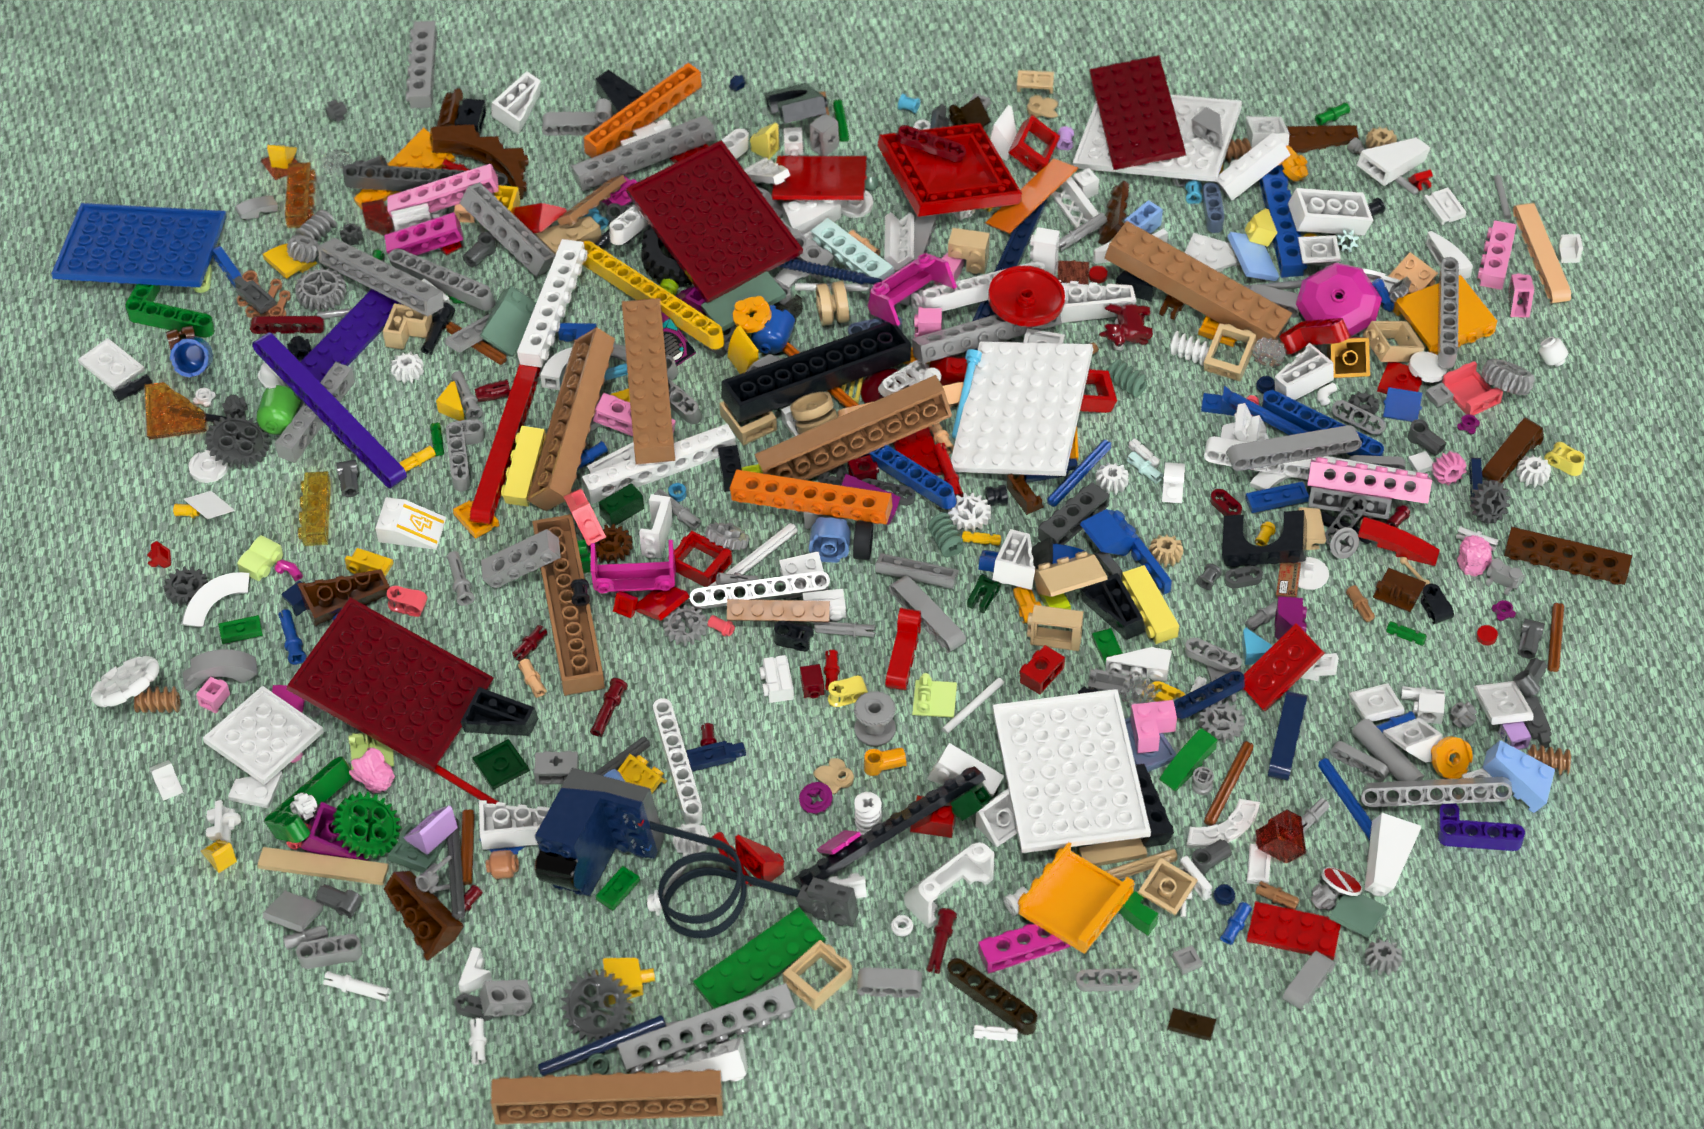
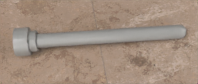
M1358 138L1352 139L1347 146V150L1353 154H1361L1366 149L1362 145L1363 142ZM1402 176L1394 180L1413 195L1418 194V189Z

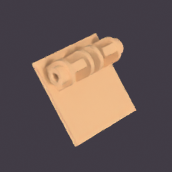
M1410 252L1388 277L1399 280L1408 277L1411 281L1409 292L1406 294L1408 295L1424 289L1428 285H1435L1436 280L1434 279L1438 273Z

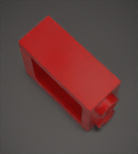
M1031 115L1021 124L1008 153L1034 173H1038L1043 167L1047 166L1060 136ZM1028 132H1031L1047 144L1043 155H1040L1024 143Z
M1089 369L1086 384L1095 385L1098 396L1083 395L1080 411L1111 412L1117 402V397L1109 371Z
M691 531L682 538L680 545L674 550L676 573L703 587H708L716 581L718 572L724 573L733 563L732 551L723 548L721 545H715L716 543L710 542V539ZM693 548L715 558L705 572L682 562Z

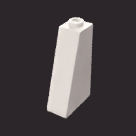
M1416 137L1366 149L1361 152L1357 166L1385 186L1423 163L1427 158L1430 147Z
M1381 813L1372 821L1365 891L1372 892L1375 896H1385L1394 889L1421 830L1420 825Z

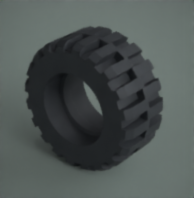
M649 224L643 234L641 259L645 270L649 272V276L653 279L657 278L658 283H661L663 279H671L679 287H684L685 283L692 285V282L677 261L666 257L660 251L664 244Z

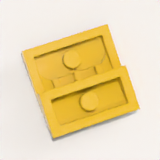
M287 244L277 246L263 253L264 260L286 279L298 271L304 273L317 264L315 260L314 262L309 261V263H300L298 260H293L292 257L288 256Z
M737 326L732 334L727 355L739 374L745 373L754 362L759 360L758 349L741 326Z

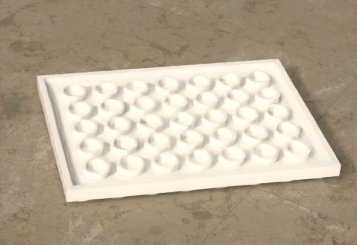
M1171 95L1186 156L1113 170L1097 102H1095L1073 160V166L1078 167V169L1090 168V170L1217 182L1242 108V101ZM1205 107L1220 114L1223 141L1221 148L1193 133L1191 119Z
M979 342L978 351L982 353L978 365H975L970 392L964 404L951 457L954 471L1066 476L1093 353L1092 344Z
M1118 689L995 704L992 706L1022 853L1064 848L1068 842L1071 843V847L1150 837L1151 831Z

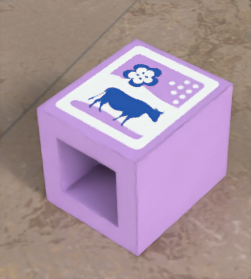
M1523 721L1500 724L1498 734L1503 742L1518 750L1529 747L1531 735Z

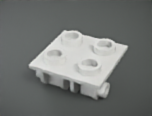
M819 552L779 560L781 576L823 571ZM822 577L816 578L815 584L817 586H824L826 580ZM798 580L794 584L797 589H804L806 586L802 580ZM800 596L789 597V599L796 598V597H800Z

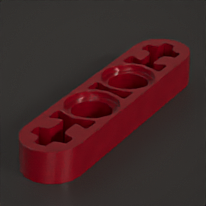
M902 125L896 133V139L900 143L954 162H960L966 154V149L962 144L911 126ZM918 138H924L927 143L919 142ZM935 144H941L944 149H938Z
M257 316L251 319L250 331L254 334H266L268 332L276 334V332H281V334H295V332L322 333L325 321L319 316ZM274 324H280L282 327H276ZM292 324H299V325H301V326H300V327H296V326H293Z

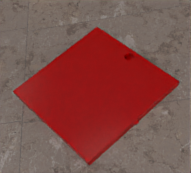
M777 156L776 163H778V166L781 165L787 168L790 176L785 178V181L781 184H773L772 200H864L865 180H867V156Z

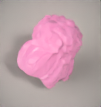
M1477 535L1464 538L1460 545V554L1457 557V562L1465 575H1482L1483 571L1490 566L1492 547L1489 545V542Z
M370 747L367 748L368 751L361 758L351 761L353 770H350L349 774L356 781L363 783L366 789L372 793H381L391 786L395 775L391 766L385 763L381 751Z

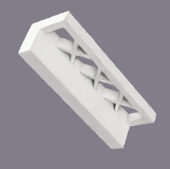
M1071 176L1061 185L1062 193L1053 192L1051 194L1075 229L1080 226L1081 222L1085 223L1099 214ZM1062 199H1070L1072 201L1071 205L1063 204ZM1071 211H1079L1081 213L1080 217L1072 216Z
M891 212L885 216L884 259L896 271L914 259V215L911 212L900 220Z

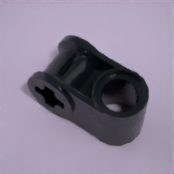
M1432 583L1425 585L1420 602L1428 617L1433 620L1432 624L1453 618V607L1444 596L1440 587Z
M779 621L774 625V642L776 645L803 652L809 650V641L814 635V630L810 626L787 621Z

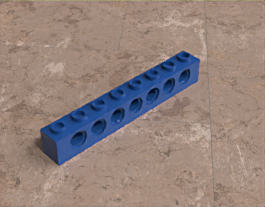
M1282 164L1277 165L1259 179L1265 208L1269 209L1277 230V234L1273 239V245L1281 278L1303 276L1304 269H1307V264L1302 263L1298 237H1301V233L1296 229L1288 206L1291 190L1287 189L1288 178L1287 176L1284 177L1283 170L1285 168Z

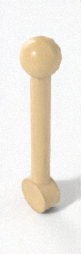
M1406 557L1400 558V563L1405 564L1419 580L1426 582V585L1430 584L1429 580H1424L1408 563Z

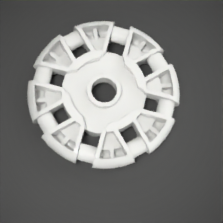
M143 656L129 659L118 668L115 666L101 677V681L96 682L91 691L92 702L100 707H112L126 702L131 696L136 697L149 687L150 682L156 679L160 668L158 661L153 657Z

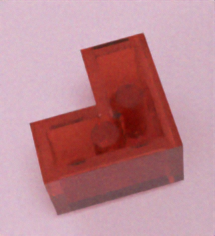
M1288 809L1270 818L1268 824L1255 830L1257 848L1284 863H1289L1306 854L1302 817Z

